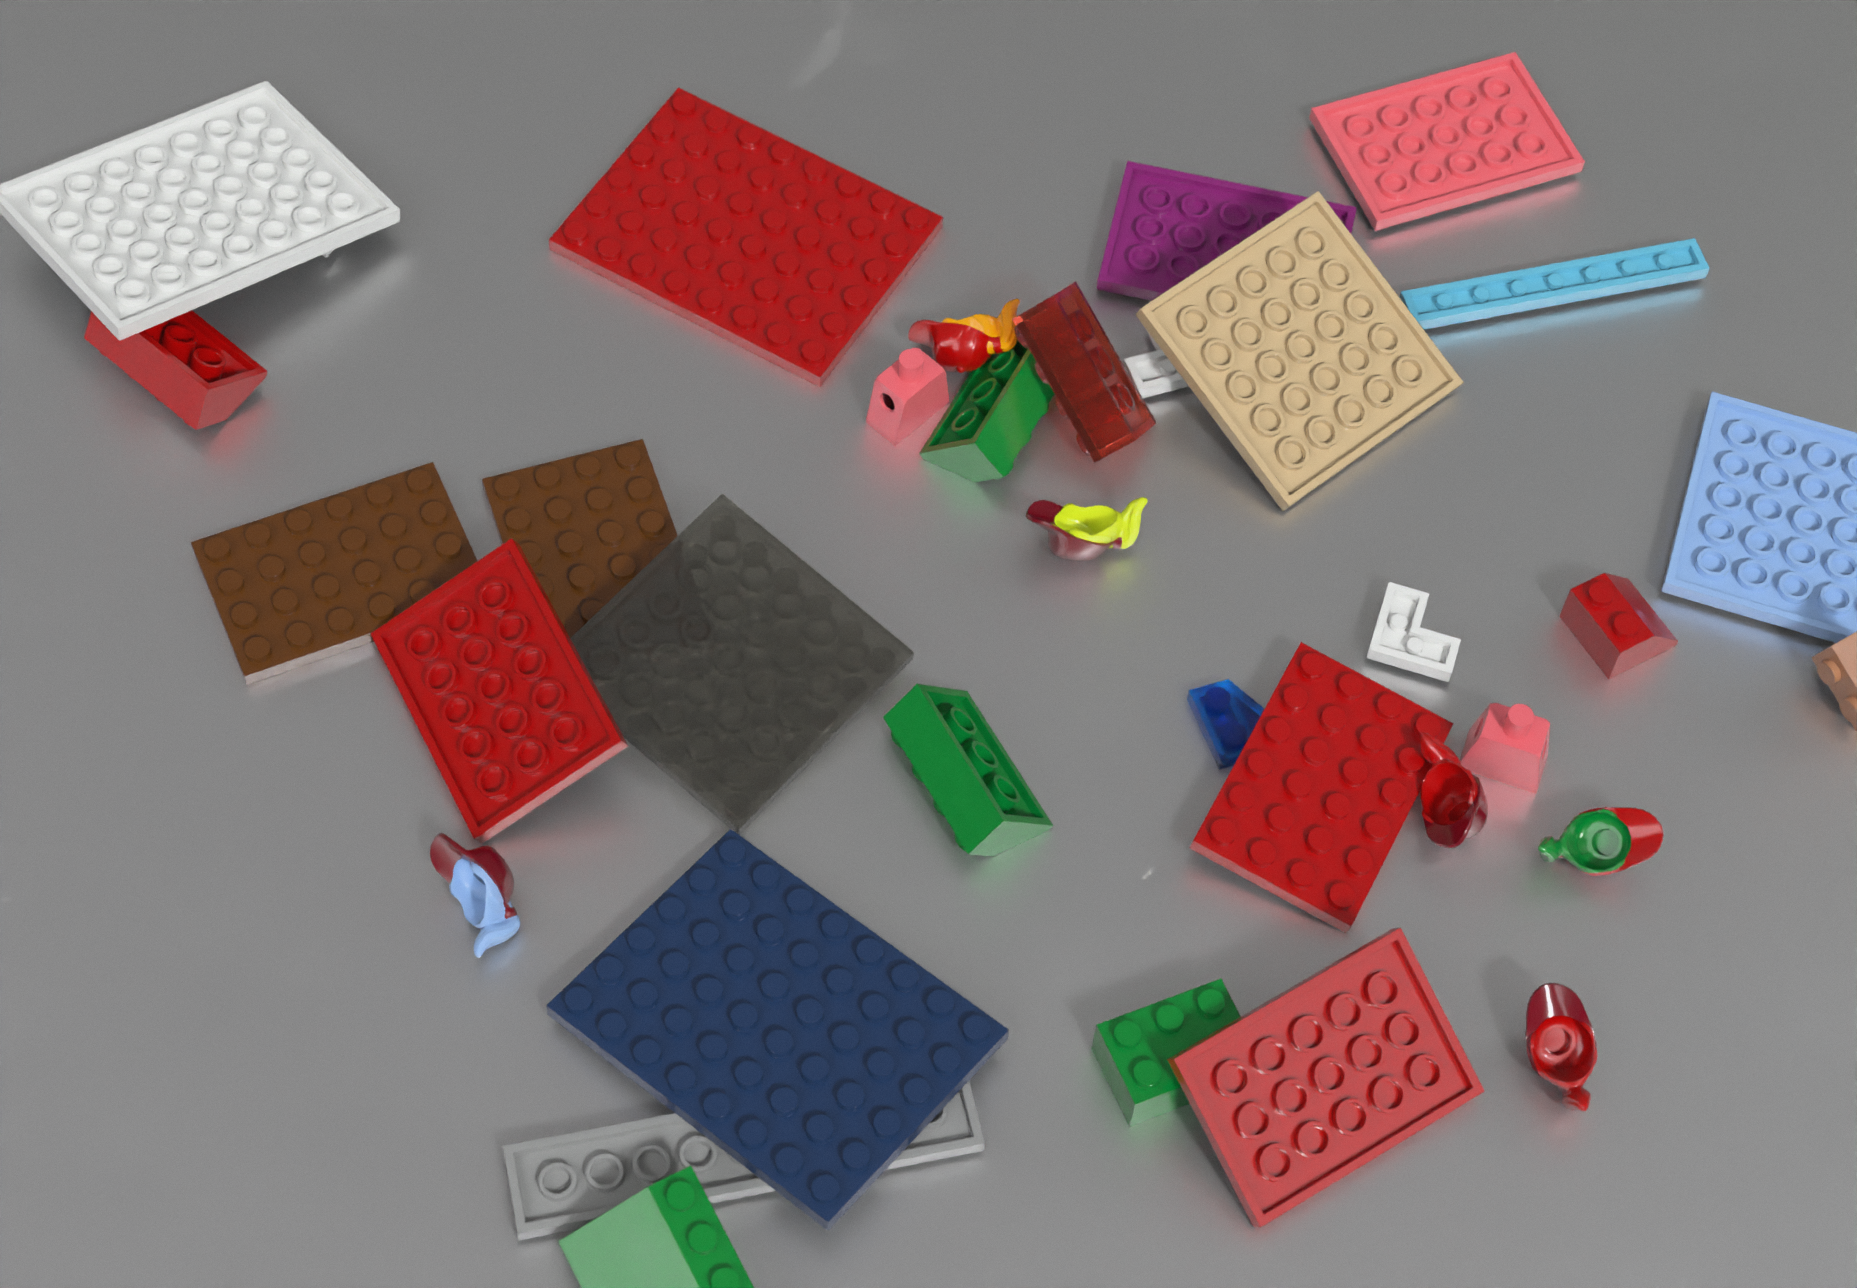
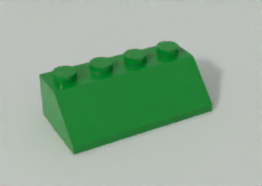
M1048 326L1018 332L1017 342L1010 351L991 354L981 367L970 372L919 455L924 460L973 482L1004 478L1014 466L1013 461L1021 448L1030 441L1031 432L1035 425L1048 411L1049 403L1054 394L1066 382L1067 373L1075 359Z
M916 684L883 717L892 731V740L907 755L912 763L913 774L920 782L925 784L934 799L933 805L941 816L946 818L955 833L956 843L968 855L996 856L1047 832L1053 827L1052 822L968 691Z

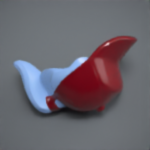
M439 833L434 838L430 848L431 862L436 871L449 883L450 893L460 901L467 921L481 929L474 942V954L480 958L488 948L501 944L514 936L520 927L519 916L510 901L514 891L513 874L506 861L493 847L481 846L467 850L444 833Z

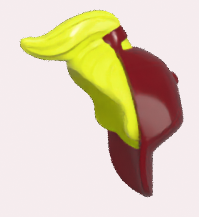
M1139 497L1131 501L1121 513L1102 505L1079 507L1068 503L1060 506L1051 501L1038 500L1029 506L1026 518L1048 530V546L1055 556L1071 561L1084 562L1097 558L1109 548L1126 549L1133 545L1139 534L1142 510L1148 500L1147 498Z

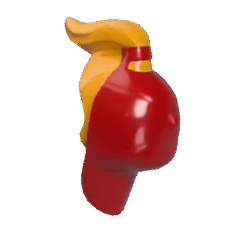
M1013 299L1007 302L998 317L975 314L959 320L945 318L942 322L932 320L917 321L909 329L908 339L914 343L932 348L934 361L942 366L945 371L963 373L976 370L989 359L991 354L1007 352L1015 346L1018 338L1016 313L1020 300Z

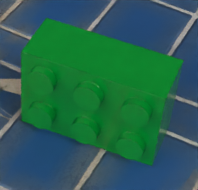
M1221 978L1096 1025L1091 1049L1129 1127L1190 1104L1167 1059L1241 1017Z

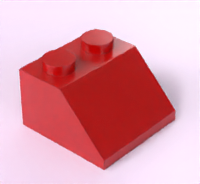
M1605 572L1570 589L1559 616L1608 680L1675 647L1678 643V640L1628 578Z

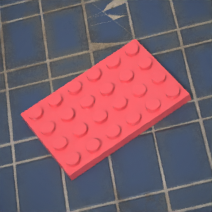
M1516 52L1311 108L1309 117L1375 231L1582 172L1585 163Z

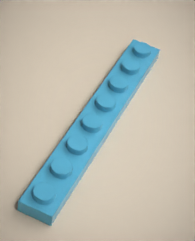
M1693 238L1401 291L1399 298L1425 330L1706 278L1710 268L1696 239Z

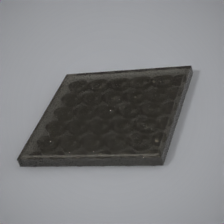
M721 494L570 638L623 737L726 826L739 835L913 660L914 652L724 494Z

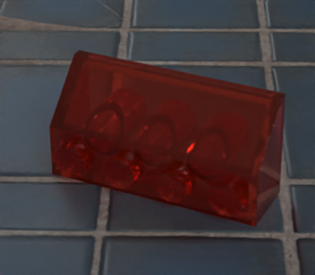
M1076 281L1012 319L1016 325L1014 330L1017 339L1022 346L1029 348L1036 360L1035 368L1039 377L1044 383H1049L1057 397L1055 401L1059 412L1065 419L1071 421L1077 432L1076 440L1079 447L1086 455L1091 456L1094 463L1136 441L1157 423Z

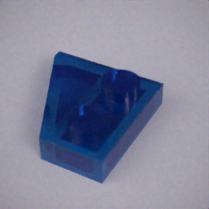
M1229 679L1189 690L1187 701L1218 769L1221 770L1234 766L1265 708Z

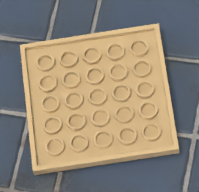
M1319 191L1140 308L1135 314L1282 511L1288 509L1464 383Z

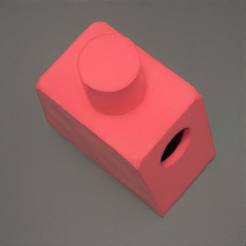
M919 348L902 351L899 359L875 379L866 423L896 446L949 403L946 371Z
M1490 703L1469 729L1459 759L1460 763L1472 773L1536 794L1548 758L1551 723L1547 719L1535 716L1532 709L1524 704H1515L1508 707L1499 703Z

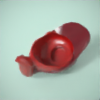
M1423 733L1420 739L1421 752L1423 757L1432 764L1421 785L1422 816L1426 833L1435 845L1443 848H1455L1465 839L1472 838L1478 834L1484 827L1488 815L1486 795L1480 779L1473 775L1469 769L1461 765L1457 755L1447 745L1433 736Z
M1546 983L1533 992L1527 1004L1525 1039L1528 1058L1532 1069L1539 1076L1559 1087L1562 1094V1104L1566 1109L1586 1111L1591 1101V1093L1583 1088V1084L1591 1075L1597 1062L1596 1037L1584 1005L1578 995L1572 989L1562 984Z

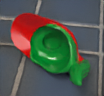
M1631 807L1594 808L1575 816L1558 840H1555L1553 836L1541 839L1538 850L1544 862L1551 863L1558 858H1563L1584 873L1591 876H1602L1626 870L1653 857L1662 845L1664 832L1657 818L1643 809Z

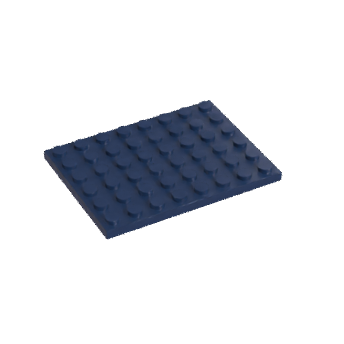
M732 829L719 839L546 1005L548 1016L827 1231L836 1224L1008 1040L1009 1029Z

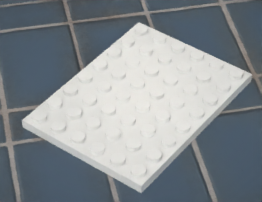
M267 80L0 184V214L119 341L400 222V209Z

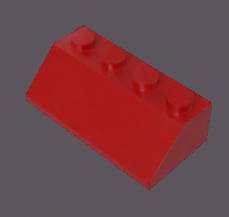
M193 310L120 341L91 311L84 339L97 348L102 355L114 362L130 378L137 381L154 395L158 401L165 404L195 430L227 420L266 378L268 372Z

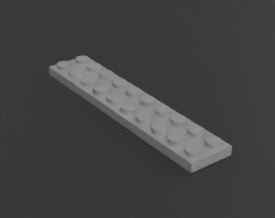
M970 1081L965 1084L887 1169L984 1151L985 1141ZM675 1113L503 1145L518 1240L579 1229L646 1187L689 1166H692L710 1203L775 1191Z

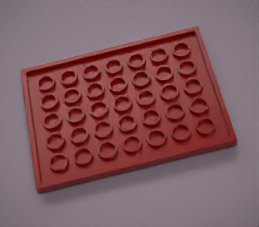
M678 87L550 237L549 250L821 387L942 229L944 217Z

